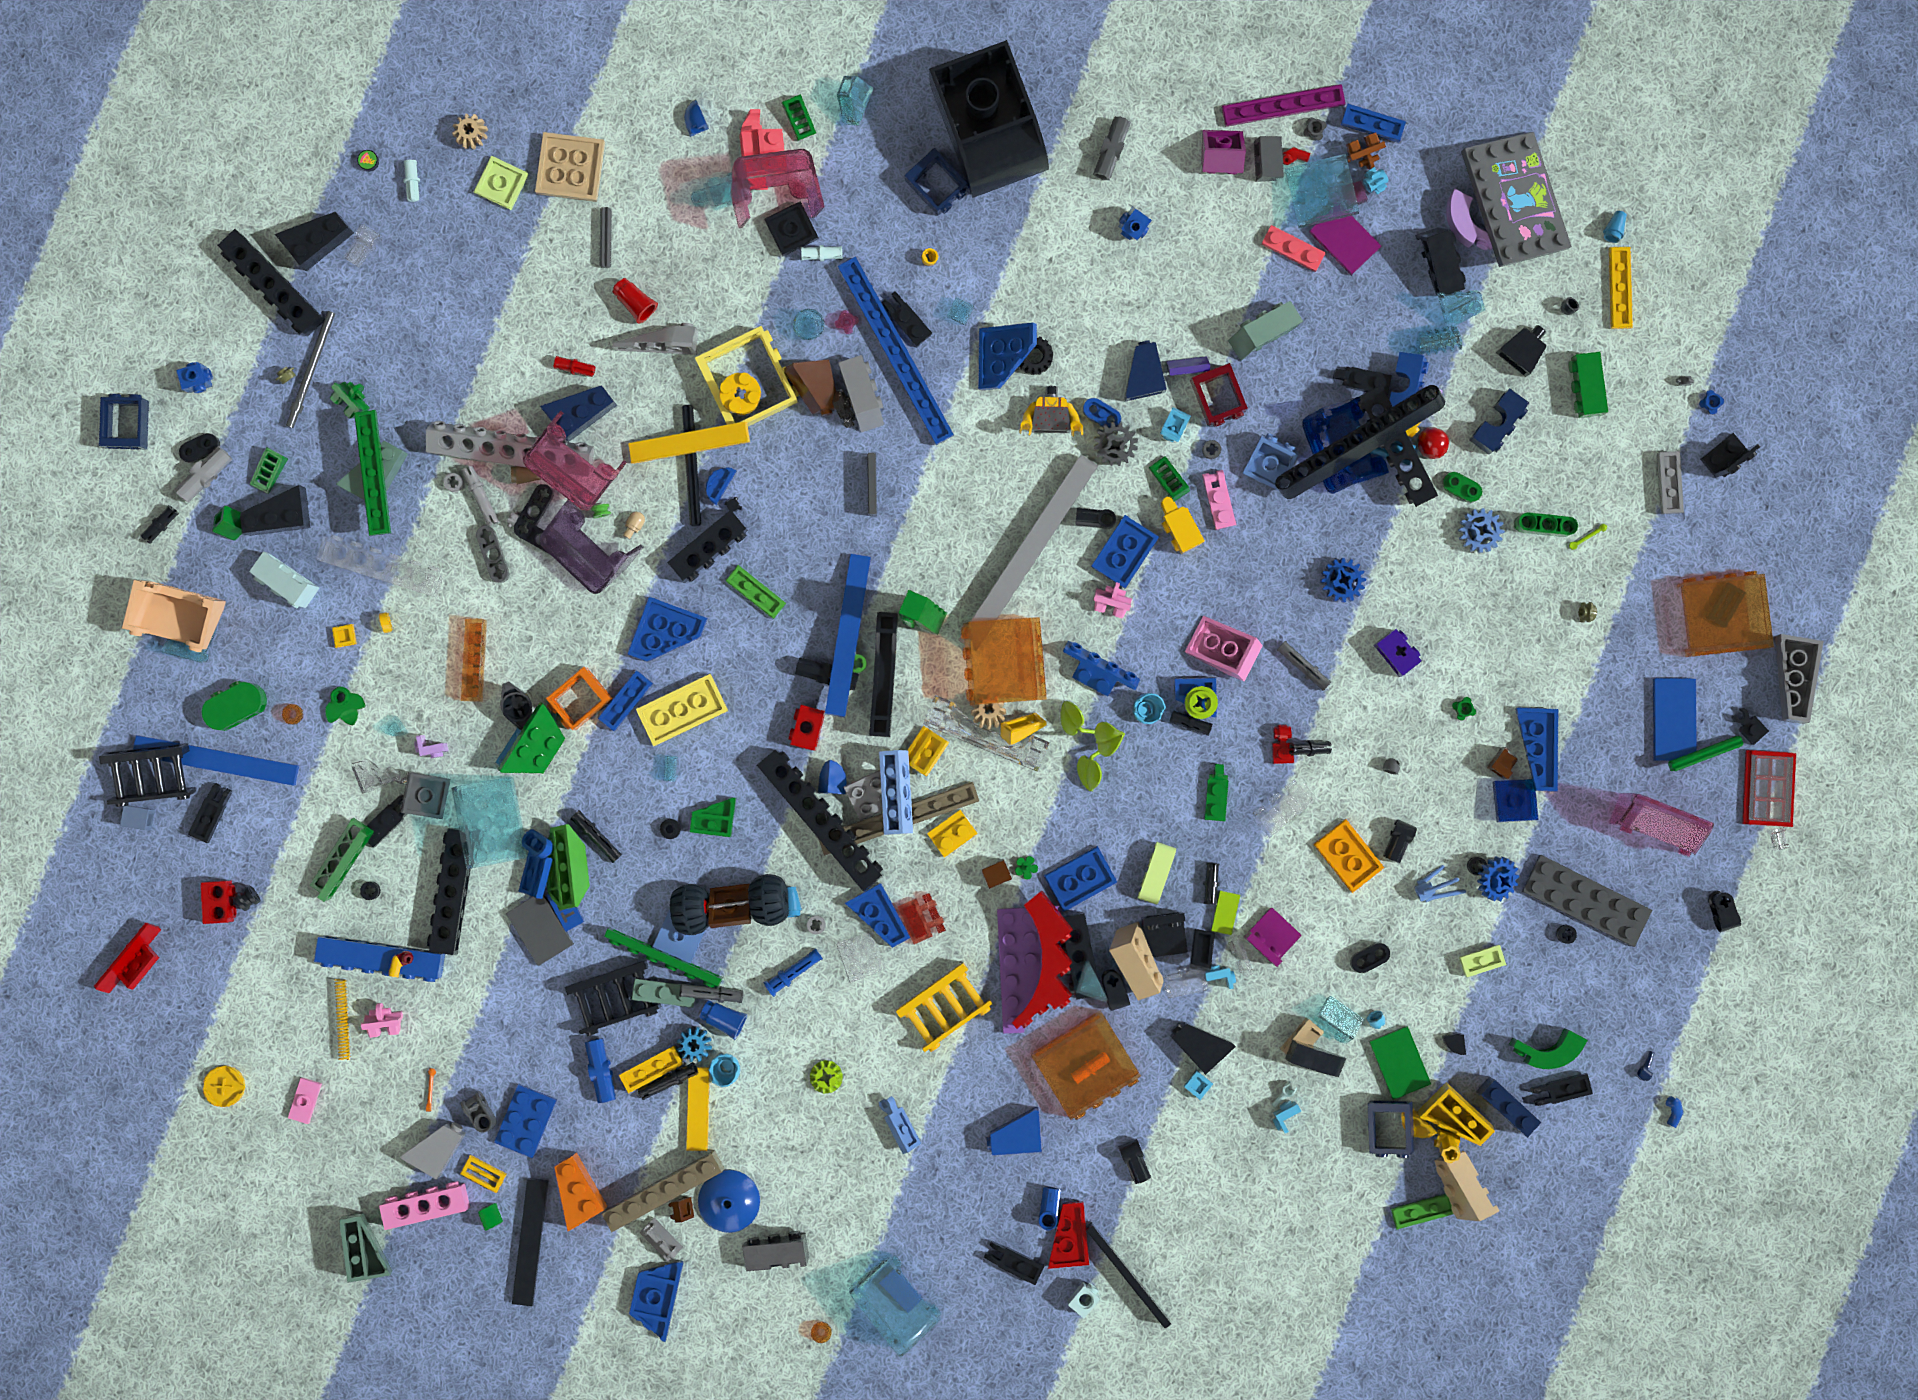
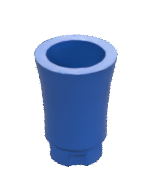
M708 1000L699 1018L724 1032L733 1040H736L748 1014Z

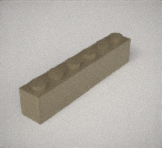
M713 1150L605 1209L602 1216L612 1233L722 1173L724 1166L716 1151Z

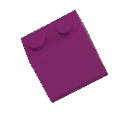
M1202 130V172L1209 174L1217 172L1228 174L1243 173L1246 155L1243 131Z

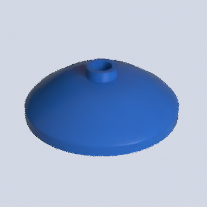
M723 1170L722 1173L705 1181L698 1196V1208L704 1221L713 1229L726 1233L737 1232L749 1226L757 1216L760 1207V1194L756 1184L749 1176L736 1170ZM724 1201H730L731 1206L726 1207L724 1205Z

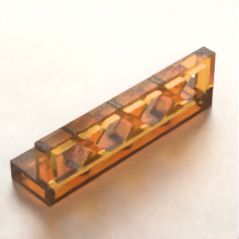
M465 619L461 701L483 702L487 620Z

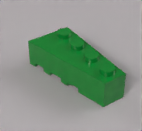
M908 590L899 610V616L904 625L913 629L915 626H918L936 635L939 634L947 615L946 611L934 604L929 598L911 590Z

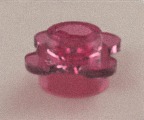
M843 310L839 319L835 321V327L841 328L846 334H851L853 327L859 323V319L847 310Z

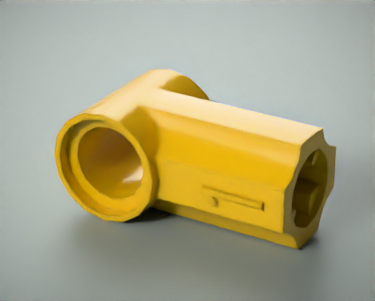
M1438 1129L1436 1133L1438 1134L1437 1140L1434 1139V1147L1440 1149L1444 1162L1452 1164L1454 1161H1458L1461 1155L1459 1150L1460 1136L1456 1135V1133Z

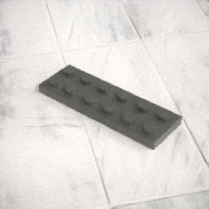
M1539 855L1522 892L1632 947L1636 946L1653 911L1543 855Z

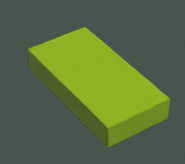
M1219 890L1211 931L1232 935L1240 900L1239 894Z

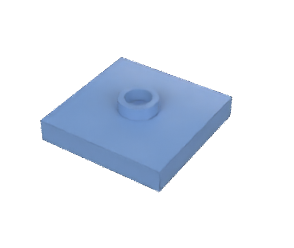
M669 909L653 947L691 963L705 931L692 936L679 933L672 924Z

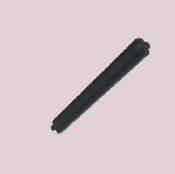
M689 404L683 405V433L695 431L693 406ZM691 453L685 454L689 521L691 526H700L701 512L697 454Z

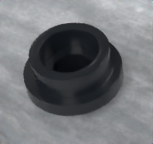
M666 819L661 823L660 833L664 838L674 839L680 834L681 826L675 819ZM668 825L673 826L674 830L672 833L667 832L666 828Z

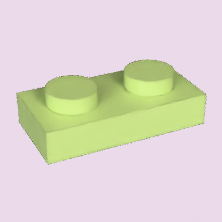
M1500 945L1459 957L1465 977L1506 965Z

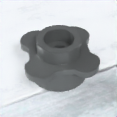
M1310 117L1307 120V128L1304 129L1303 133L1306 137L1311 136L1319 141L1323 138L1322 133L1327 124L1325 121Z

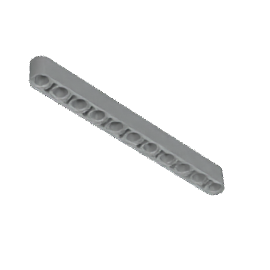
M1080 455L958 641L975 652L977 651L979 645L983 642L1014 592L1022 583L1037 557H1039L1070 507L1074 504L1080 492L1097 469V464Z

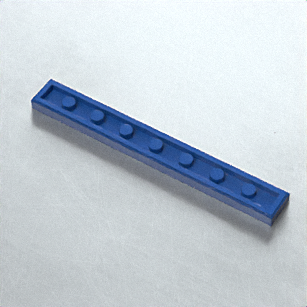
M850 554L825 715L843 718L846 716L871 557Z
M136 735L133 749L182 743ZM189 745L190 751L181 758L182 765L292 786L296 785L299 765ZM162 757L163 760L161 761L173 763L170 757Z

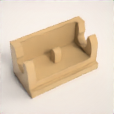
M1306 1017L1282 1045L1280 1050L1287 1054L1292 1039L1307 1045H1313L1324 1032Z

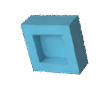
M1196 1070L1184 1087L1201 1100L1213 1083Z

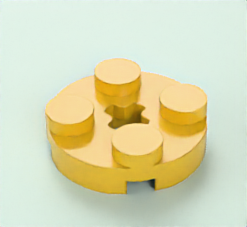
M748 373L731 374L721 383L720 399L728 411L738 415H745L754 411L758 406L761 398V389L756 379ZM737 389L746 391L743 399L739 396L735 397L734 394L737 393Z

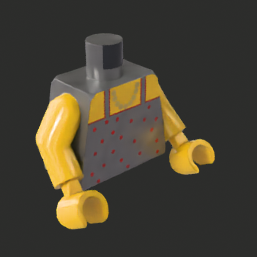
M1046 386L1045 397H1037V401L1029 405L1023 414L1019 429L1020 434L1022 430H1028L1029 436L1031 432L1070 433V431L1072 437H1074L1075 431H1080L1081 435H1083V425L1080 423L1079 415L1073 405L1067 402L1066 398L1058 397L1057 386Z

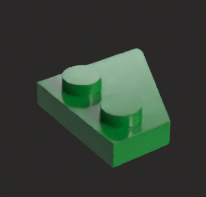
M730 798L693 811L690 832L732 837L736 798Z

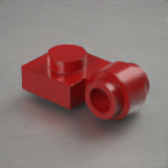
M1287 724L1278 725L1273 728L1274 739L1279 741V743H1272L1273 764L1294 763V756H1291L1289 751L1294 749H1289L1290 743H1286L1292 737L1291 726H1287Z

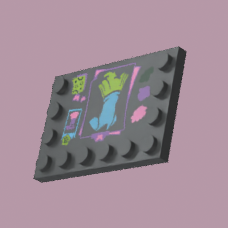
M1534 132L1464 148L1461 151L1499 267L1564 251L1572 247Z

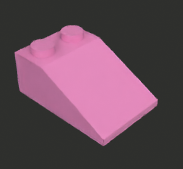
M1203 616L1185 653L1225 674L1245 681L1263 645L1256 637Z

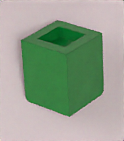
M224 505L214 516L212 532L235 541L242 534L241 512Z

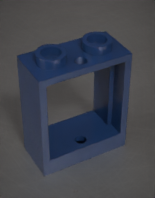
M935 148L904 175L907 184L937 216L941 213H947L952 208V203L956 199L961 200L967 194L968 183ZM935 163L959 186L939 205L916 183Z
M108 394V397H100L99 446L105 449L147 450L149 401L138 394H129V397H121L120 394ZM113 406H138L137 438H112Z
M1371 1100L1368 1102L1369 1154H1375V1157H1388V1154H1396L1398 1158H1408L1409 1155L1413 1154V1101ZM1375 1112H1405L1406 1147L1376 1146Z

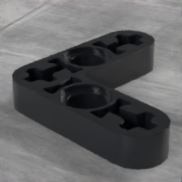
M540 484L533 491L514 525V533L519 538L551 556L562 559L568 555V545L537 526L554 496L550 486ZM548 489L547 493L549 496L543 497L541 500L542 503H545L543 507L533 502L535 498L539 501L541 494H539L540 490ZM532 506L539 508V514L536 517L529 515L528 511ZM524 516H526L529 520L534 521L532 525L529 522L526 526L528 532H523L521 535V530L518 528L520 525L524 526L527 521L523 520ZM539 534H545L547 537V541L543 545H538L536 542V537ZM552 538L555 539L552 542L553 544L557 546L563 544V553L559 552L556 555V550L552 547H549V550H546V548L550 545Z

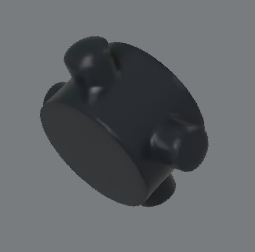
M737 497L725 501L724 505H727V508L732 512L742 510Z

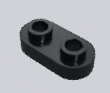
M203 434L182 444L179 448V456L187 463H195L208 457L215 448L220 447V441L213 434ZM210 440V445L206 447L205 442ZM191 449V454L187 456V450Z
M1374 943L1352 955L1350 966L1358 973H1366L1387 962L1390 958V949L1383 943ZM1377 949L1382 950L1380 957L1375 955ZM1358 959L1364 960V964L1362 966L1357 965Z

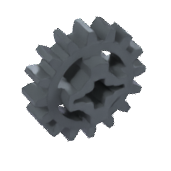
M1111 421L1110 427L1104 424V431L1100 429L1097 431L1100 437L1094 438V441L1099 442V444L1094 445V449L1100 450L1097 452V457L1103 456V463L1109 460L1110 466L1114 462L1121 466L1122 460L1125 463H1129L1128 456L1135 457L1132 450H1138V446L1134 445V443L1138 442V438H1133L1136 434L1135 430L1129 431V424L1122 427V421L1118 425ZM1114 431H1121L1123 434H1116ZM1106 435L1108 443L1102 446L1103 438ZM1112 440L1120 441V447L1112 446ZM1130 440V446L1126 452L1124 445ZM1110 453H1115V454H1117L1118 456H1111V455H1109V454H1110Z

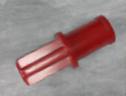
M559 356L555 357L553 365L554 369L568 371L572 375L576 373L588 377H593L596 370L594 365L579 362L578 359L571 360Z

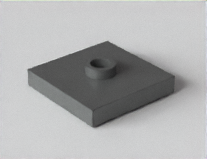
M408 771L400 812L443 820L451 779Z

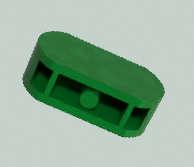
M236 681L229 685L228 690L224 692L220 690L210 695L211 698L203 704L202 718L210 728L228 731L264 712L267 705V696L264 690L257 684Z

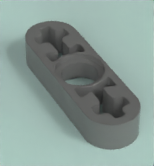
M487 525L481 526L476 532V538L490 578L497 583H504L508 580L510 573L497 534L492 527ZM484 530L491 532V535L488 536L491 543L495 541V545H488L487 540L481 538ZM490 549L498 551L497 559L490 560L488 558V551ZM502 562V564H498L499 569L505 572L502 574L501 579L494 576L497 573L496 566L491 567L490 564Z

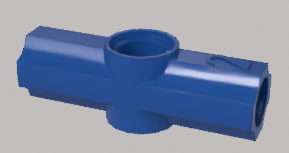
M599 1038L586 1041L585 1048L589 1061L588 1073L591 1082L594 1084L597 1102L605 1103L615 1100L616 1094L612 1082L613 1071H610L609 1065L611 1062L607 1059L604 1040Z

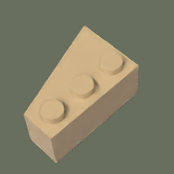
M1460 1151L1459 1160L1454 1161L1452 1164L1444 1162L1443 1156L1434 1160L1437 1166L1436 1171L1442 1179L1445 1194L1449 1197L1452 1212L1457 1219L1482 1221L1499 1212L1497 1205L1493 1207L1489 1201L1487 1188L1482 1189L1476 1176L1479 1174L1465 1151Z

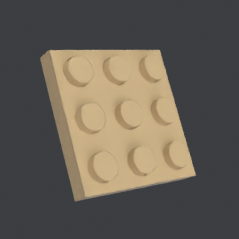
M543 132L535 193L538 195L597 202L605 141L603 139Z

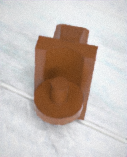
M1376 132L1364 137L1367 148L1361 150L1358 140L1346 144L1349 156L1345 158L1348 163L1363 157L1364 160L1358 162L1360 168L1367 166L1370 170L1375 166L1374 162L1379 160L1378 154L1371 156V153L1386 147L1384 141L1380 142Z

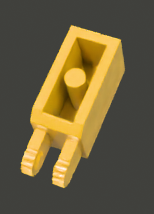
M1168 496L1163 498L1161 508H1163L1165 516L1162 518L1164 522L1161 525L1166 534L1170 532L1173 538L1171 544L1174 550L1183 554L1204 543L1205 540L1188 508L1181 507L1178 509L1172 498Z

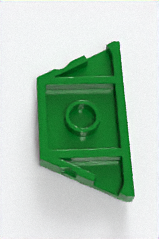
M539 702L499 765L498 770L501 773L544 774L564 742V735L542 702Z

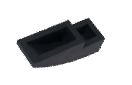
M1292 1039L1285 1057L1292 1064L1335 1077L1340 1076L1346 1058L1294 1039Z

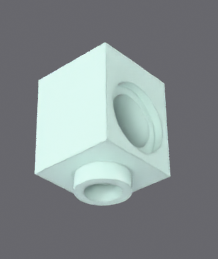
M1082 1282L1067 1300L1068 1306L1085 1318L1100 1300L1099 1294H1097L1099 1290L1091 1283L1087 1285ZM1082 1294L1090 1295L1088 1302H1081L1079 1298Z

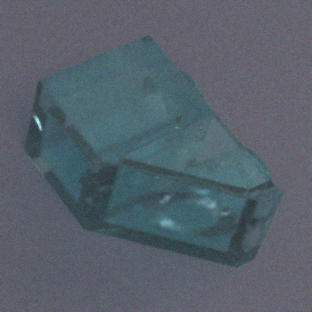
M844 76L836 94L842 121L846 125L859 126L874 89L857 76Z

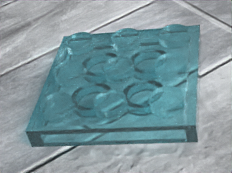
M1346 154L1285 169L1298 229L1359 214Z

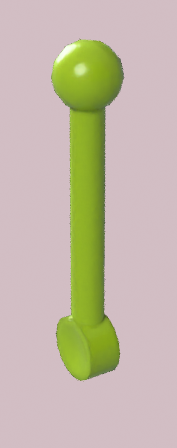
M1601 524L1598 529L1576 542H1571L1569 548L1571 550L1577 549L1579 544L1601 531H1606L1607 525Z

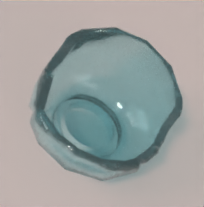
M803 309L794 317L793 329L795 334L802 340H813L822 334L825 321L822 315L815 309Z

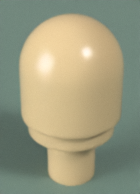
M636 511L630 514L625 522L627 529L623 536L631 539L634 532L638 533L645 523V517L641 512Z

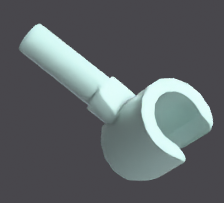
M1291 1081L1285 1084L1281 1095L1272 1103L1274 1107L1284 1098L1292 1097L1295 1094L1297 1087L1294 1090L1288 1089Z

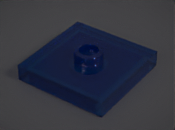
M1532 779L1492 782L1497 823L1539 820L1536 791Z

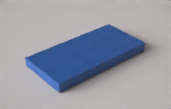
M1653 679V761H1671L1697 751L1696 679Z

